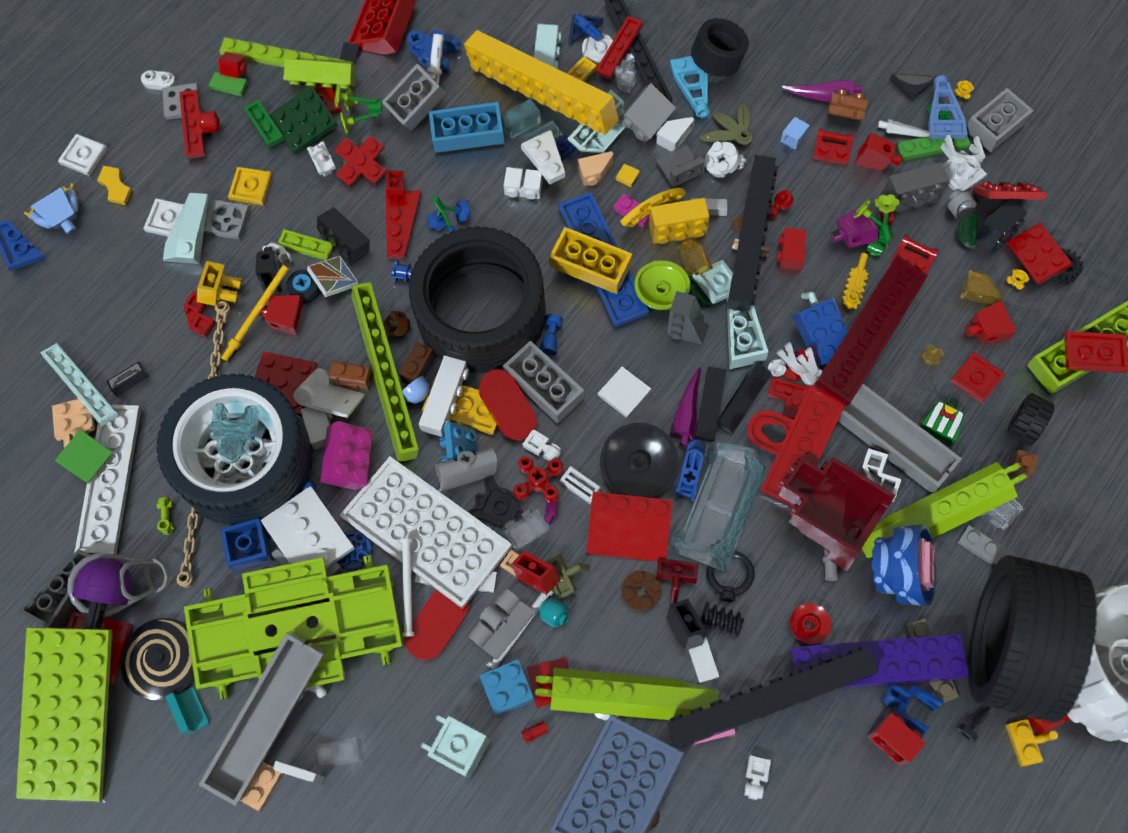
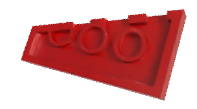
M421 190L404 191V195L399 196L385 195L388 259L406 258L411 239L410 235L414 227V219L422 194Z

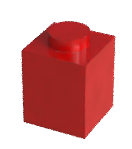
M225 52L218 58L219 74L239 79L247 71V63L243 55Z

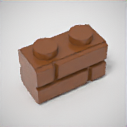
M837 89V92L833 91L828 114L863 121L868 104V98H865L866 94L855 92L854 95L847 94V90Z
M333 360L328 378L332 385L353 389L360 388L361 390L369 391L373 372L370 366Z

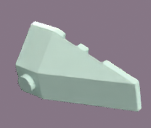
M189 193L165 242L163 261L200 264L208 194Z

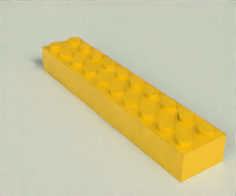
M478 30L464 43L466 54L471 63L470 66L474 71H479L488 78H493L500 84H505L512 90L519 91L526 97L537 100L542 105H547L552 110L564 114L567 118H572L581 125L592 128L595 132L606 135L618 122L615 101L612 95Z

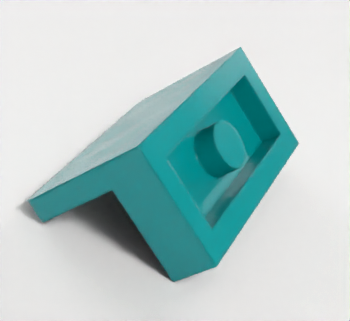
M191 687L179 695L172 692L165 696L181 734L188 736L209 725L210 722L195 688Z

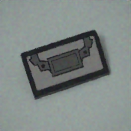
M138 361L107 380V384L111 392L117 396L149 375L141 362Z

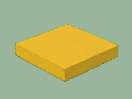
M237 167L228 195L229 200L264 205L273 176L272 172Z

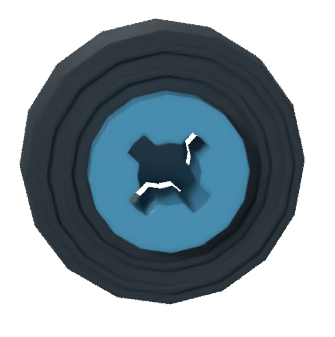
M306 269L293 272L288 277L286 283L288 293L290 295H300L303 302L315 298L320 289Z

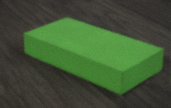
M215 72L209 87L211 90L242 97L248 81L247 79H237Z

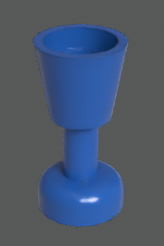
M547 314L545 316V323L549 326L548 334L544 336L539 349L546 355L551 356L557 354V336H555L556 327H560L563 324V318L557 314Z

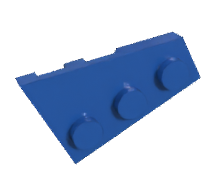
M10 221L0 222V251L9 271L46 259L44 254L36 249Z

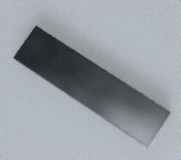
M759 361L753 363L716 421L729 433L735 431L771 374Z
M709 366L707 368L695 439L715 441L716 421L719 418L726 369Z

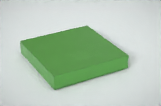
M79 430L54 461L89 484L113 452L82 430Z

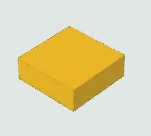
M624 164L616 176V181L632 187L640 171Z

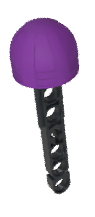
M107 557L94 559L85 564L77 575L72 596L91 601L84 629L102 628L107 604L123 606L128 604L129 599L125 598L121 591L119 574L124 564L116 559ZM126 569L124 572V585L127 593L130 594L132 579L130 572Z

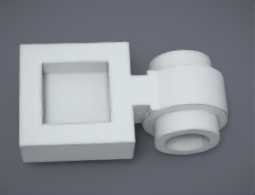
M534 429L522 444L525 449L537 456H540L543 451V457L549 462L552 459H558L561 455L560 447L553 443L547 445L549 438Z
M749 756L745 778L752 779L750 783L746 782L744 795L748 796L749 799H762L764 786H761L759 782H767L771 760Z

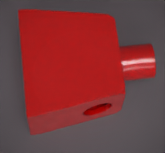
M870 133L858 149L855 165L883 171L888 164L898 166L902 156L894 154L895 143Z
M300 295L271 296L268 306L265 305L258 316H265V321L271 328L297 335L304 302Z
M1002 301L977 312L971 319L972 325L965 327L967 336L977 335L981 343L1010 340L1017 332Z

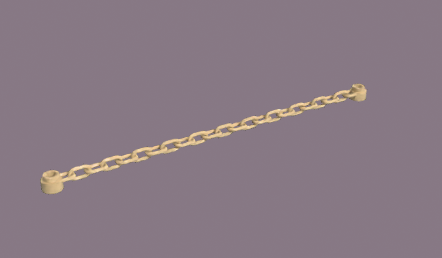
M219 301L215 306L218 324L213 336L215 346L214 352L211 353L210 365L212 367L208 379L214 376L218 377L216 371L221 360L219 350L224 338L223 323L232 311L226 301ZM217 333L221 334L220 341L216 340ZM214 355L218 356L217 363L213 362ZM193 507L187 521L189 531L188 537L184 542L185 560L176 578L177 583L183 588L191 587L195 581L194 575L191 573L192 564L190 559L191 553L194 552L195 548L194 530L198 526L199 515ZM191 516L193 518L196 517L195 525L190 524ZM188 541L192 542L191 550L187 549ZM184 565L186 567L189 566L188 571H184ZM187 576V579L182 582V577Z

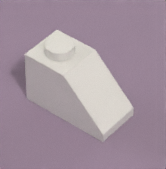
M689 117L667 121L656 132L657 144L669 151L679 148L693 130L695 119Z

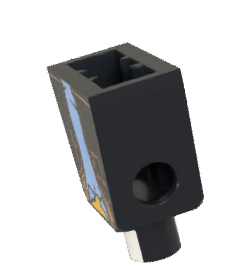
M265 247L264 251L258 252L256 255L255 273L263 292L266 291L281 268L277 253L272 247ZM282 281L274 292L282 291Z

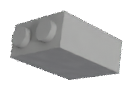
M650 83L644 87L619 118L622 120L623 125L631 129L639 140L645 142L651 139L676 107Z

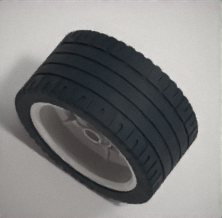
M223 374L219 377L214 376L211 379L203 380L201 383H196L194 387L188 388L187 392H183L180 398L173 402V406L169 407L168 413L163 417L164 420L161 422L160 430L158 431L159 437L157 438L156 444L158 447H156V452L158 454V462L160 463L159 467L168 484L204 517L214 522L228 525H236L257 518L263 519L303 490L302 487L307 482L306 479L309 477V470L312 466L310 439L305 426L285 395L279 389L277 390L274 385H270L269 382L262 381L258 377L254 378L251 375ZM235 420H247L246 422H240L237 426H235L231 422ZM267 429L272 440L263 439ZM250 430L248 435L242 436L245 431ZM230 432L229 436L223 438L225 433ZM213 434L215 440L207 443L209 437ZM260 445L257 451H252L255 446ZM216 449H220V452L218 454L213 455V452ZM250 462L249 467L243 469V465ZM230 464V467L223 471V467ZM205 469H215L213 479L208 476Z

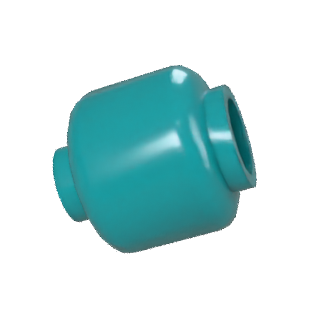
M546 599L540 605V619L551 627L558 628L568 622L570 618L568 615L569 607L558 599Z

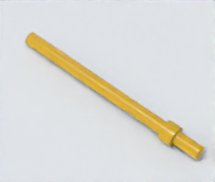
M282 265L234 339L231 338L229 341V346L222 355V359L228 361L235 349L238 350L241 340L289 268Z

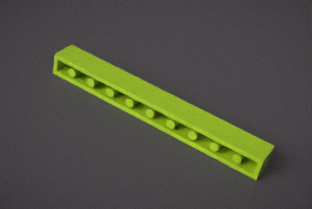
M369 282L353 285L351 297L397 462L416 459L419 448L372 284Z

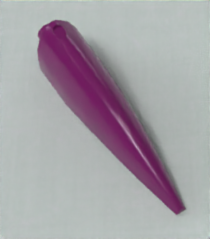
M854 81L782 86V89L791 93L824 102H830L833 91L837 92V89L847 90V94L853 95L855 92L862 93V86H854Z
M700 367L697 368L683 393L670 431V436L681 439V446H688L689 440L695 438Z

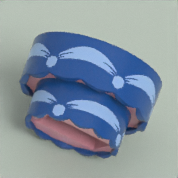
M925 524L897 526L893 530V537H877L872 550L874 558L872 561L873 581L877 585L876 590L880 594H896V600L901 605L930 606L935 593L936 563L935 547L928 526Z

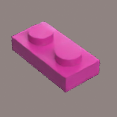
M623 193L613 206V210L625 217L641 203ZM650 214L637 224L644 227L649 221Z

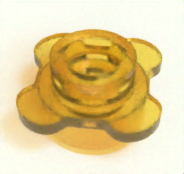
M929 344L926 346V352L922 354V359L928 364L938 365L940 357L944 355V351Z

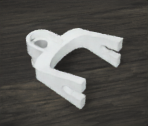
M947 135L945 138L946 143H942L940 148L950 161L962 164L964 168L961 173L962 178L971 180L973 175L978 172L980 164L985 158L979 136L975 137L973 140L974 144H971L969 150L974 155H963L955 151L951 135Z
M790 342L784 346L788 352L787 356L783 349L776 352L794 373L800 375L808 387L810 385L815 386L814 383L822 370L817 367L810 347L804 351L808 361H806L802 354L795 358Z

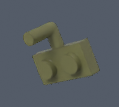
M557 555L546 561L557 570L559 582L554 586L553 590L558 600H563L577 592L571 575L577 572H588L590 569L588 564L576 563L567 568L562 555Z

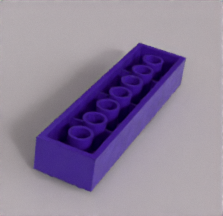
M961 634L792 647L790 650L792 672L799 669L804 672L810 670L809 666L814 663L821 662L823 665L830 662L829 658L841 654L844 657L849 655L848 651L854 648L861 647L862 650L868 648L878 673L839 689L963 680L968 677Z

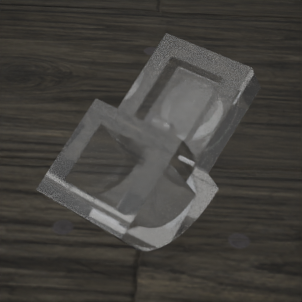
M628 54L626 60L622 61L621 67H615L616 87L627 95L631 94L636 77V71L633 70L635 55Z

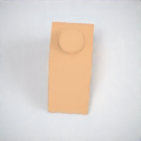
M613 151L578 159V170L583 186H593L603 180L613 164Z

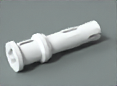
M433 34L430 66L427 69V73L439 84L440 75L442 74L440 63L444 35Z

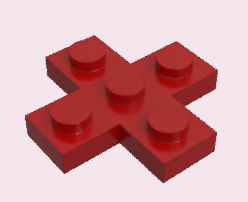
M371 135L360 148L345 137L334 150L336 154L346 161L336 176L350 188L361 175L376 185L386 174V170L374 160L385 147Z

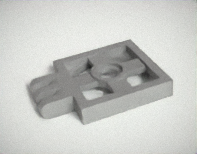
M214 200L212 207H207L204 232L208 235L240 240L249 214V206ZM227 208L226 214L223 216L216 215L218 209ZM235 210H240L242 219L234 218ZM225 218H231L230 222H224ZM213 222L222 224L220 231L213 227ZM233 225L237 226L235 229L228 231L229 227H232Z

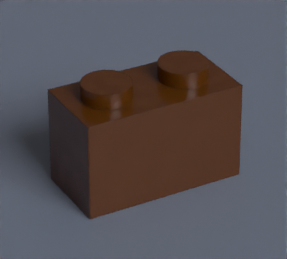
M419 342L414 344L399 371L402 382L409 385L420 376L425 378L436 358L432 348Z

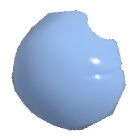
M423 376L418 377L403 389L405 401L412 404L422 402L429 394L430 387Z

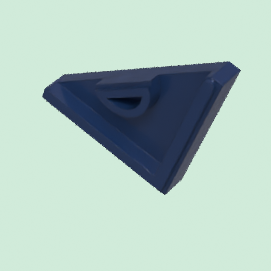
M572 14L569 44L585 35L583 29L573 22L577 14ZM583 15L588 21H592L595 27L603 23V17Z

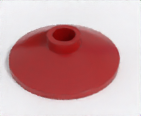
M807 603L800 605L793 611L790 617V628L793 635L799 641L813 645L824 641L828 637L831 630V620L828 613L821 606ZM806 622H811L813 627L811 629L807 628Z

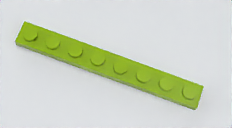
M224 37L219 50L221 55L225 52H231L245 56V60L284 67L285 59L353 64L351 61Z

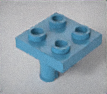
M453 422L444 424L445 436L440 437L439 441H442L440 445L442 448H446L447 454L441 456V459H444L441 462L451 459L457 461L458 454L463 451H470L473 454L477 452L475 429Z

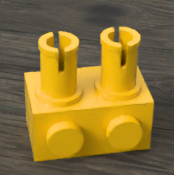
M206 261L197 288V302L216 306L217 301L221 299L236 303L238 291L222 288L226 286L240 290L242 278L227 276L224 273L225 265Z

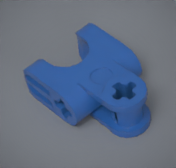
M415 30L411 31L407 36L410 52L417 55L418 61L427 67L430 66L433 34L444 35L442 52H457L461 46L460 40L456 36L439 30H433L430 35ZM441 55L440 69L442 72H447L450 67L449 61Z
M693 439L688 444L675 497L683 495L691 497V501L695 499L706 449L705 443L700 439Z

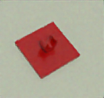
M566 657L527 667L536 708L551 705V697L538 696L535 694V690L540 688L552 690V684L537 682V676L553 677V668L569 669Z

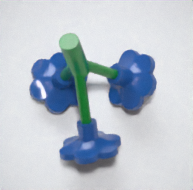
M435 195L432 197V201L438 210L428 214L426 219L429 228L441 231L443 227L448 226L447 230L450 233L455 228L451 225L445 210L453 211L456 220L462 222L468 220L471 207L466 200L459 201L454 207L445 206L440 198Z

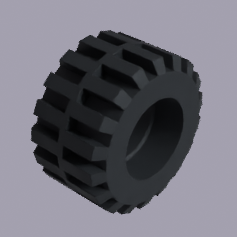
M1034 393L1029 394L1014 414L1007 429V436L1028 447L1032 446L1047 427L1054 413L1055 405Z

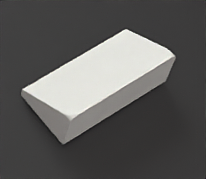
M705 198L709 216L727 215V199Z

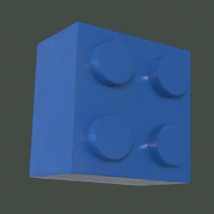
M260 518L220 529L227 566L234 572L273 561L267 530L260 521Z

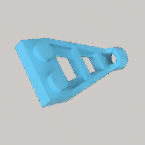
M691 56L670 60L673 78L695 111L698 118L707 117L710 114L707 73L698 68ZM699 74L698 83L688 84L684 79V76ZM701 89L702 97L693 98L690 91Z

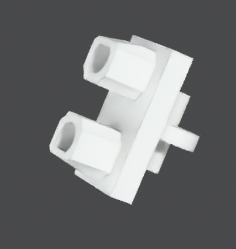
M320 142L314 147H308L307 150L319 175L327 176L332 174L336 167L324 142Z

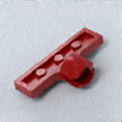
M197 90L179 92L187 159L205 157L203 136L206 133L218 132L220 130L219 117L216 111H200Z

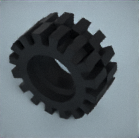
M1062 249L1072 262V266L1069 272L1062 271L1050 278V280L1055 279L1054 283L1056 284L1060 281V285H1064L1066 282V285L1071 282L1073 283L1081 274L1084 263L1079 261L1081 259L1080 255L1078 257L1075 256L1077 254L1075 251L1070 253V249H1067L1066 252L1065 249Z

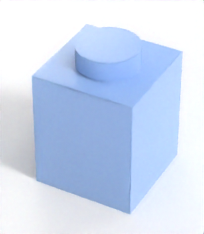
M794 117L783 131L781 142L796 150L807 136L810 125L804 120Z

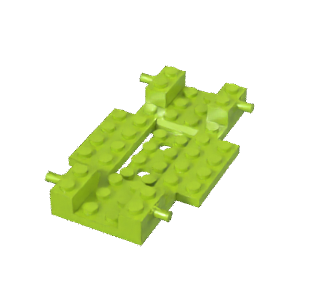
M372 555L363 556L365 569L328 577L325 558L320 557L243 573L242 578L245 590L243 595L213 600L212 588L203 589L205 602L184 607L196 689L218 687L221 700L229 698L227 685L254 677H259L260 679L275 652L256 655L255 651L278 647L289 631H293L307 640L336 634V639L314 643L326 650L327 653L306 688L346 680L342 662L344 658L369 653H381L382 665L391 664L389 651L405 646L392 586H394L391 567L389 565L373 567ZM330 599V602L250 618L251 614ZM311 616L318 618V625L315 628H310L307 625V620ZM269 625L277 627V634L273 637L268 636L266 633Z

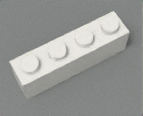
M448 356L443 357L419 422L421 431L443 437L445 433L444 424L451 422L449 420L450 416L455 413L457 407L455 402L463 391V380H467L469 375L466 361Z

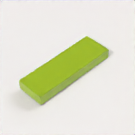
M286 229L283 230L277 243L287 250L322 260H328L335 247L328 241Z

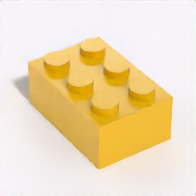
M705 198L650 207L649 227L653 244H664L672 240L682 241L690 237L699 238L707 234L709 213Z

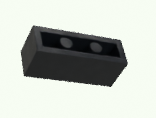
M335 207L317 217L316 227L318 232L328 238L330 243L336 246L352 262L369 252L370 240Z

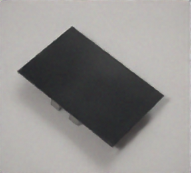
M344 42L340 60L351 61L355 64L359 45Z

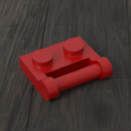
M819 128L813 159L848 165L854 135L832 133ZM822 138L831 139V140H836V141H842V142H847V143H846V145H842V144H836V143H831V142H825V141H822Z
M905 235L891 262L898 255L924 274H927L939 250L926 247ZM907 245L917 251H920L928 255L929 258H924L912 251H909L905 249V246Z

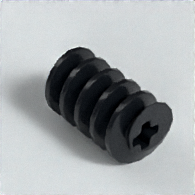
M706 602L700 620L703 622L705 629L711 624L712 631L718 626L719 633L722 634L727 629V636H730L735 631V638H738L743 626L744 617L741 619V612L739 611L733 616L732 609L725 614V607H722L718 612L717 605L715 604L710 609L709 602Z

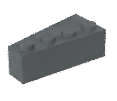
M78 549L60 567V572L55 577H50L46 582L47 585L39 593L36 592L30 598L31 601L25 607L22 606L17 612L46 628H65L70 620L72 611L75 612L77 609L72 604L67 592L68 578L73 567L83 558L90 556V554Z

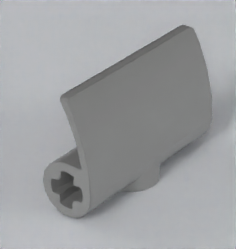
M490 447L477 451L474 454L470 451H463L458 454L457 461L451 459L436 464V473L441 482L439 492L495 475L497 457L494 449Z
M506 588L493 605L490 604L484 609L480 616L481 620L467 636L497 660L535 614V611Z

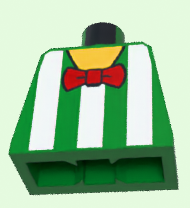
M952 397L948 398L946 404L938 401L920 427L938 441L952 447L958 439L964 416L963 412L957 410L959 401Z

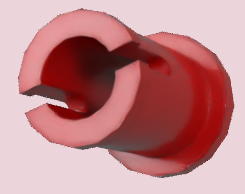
M543 720L529 728L524 727L521 733L526 743H532V740L549 733Z

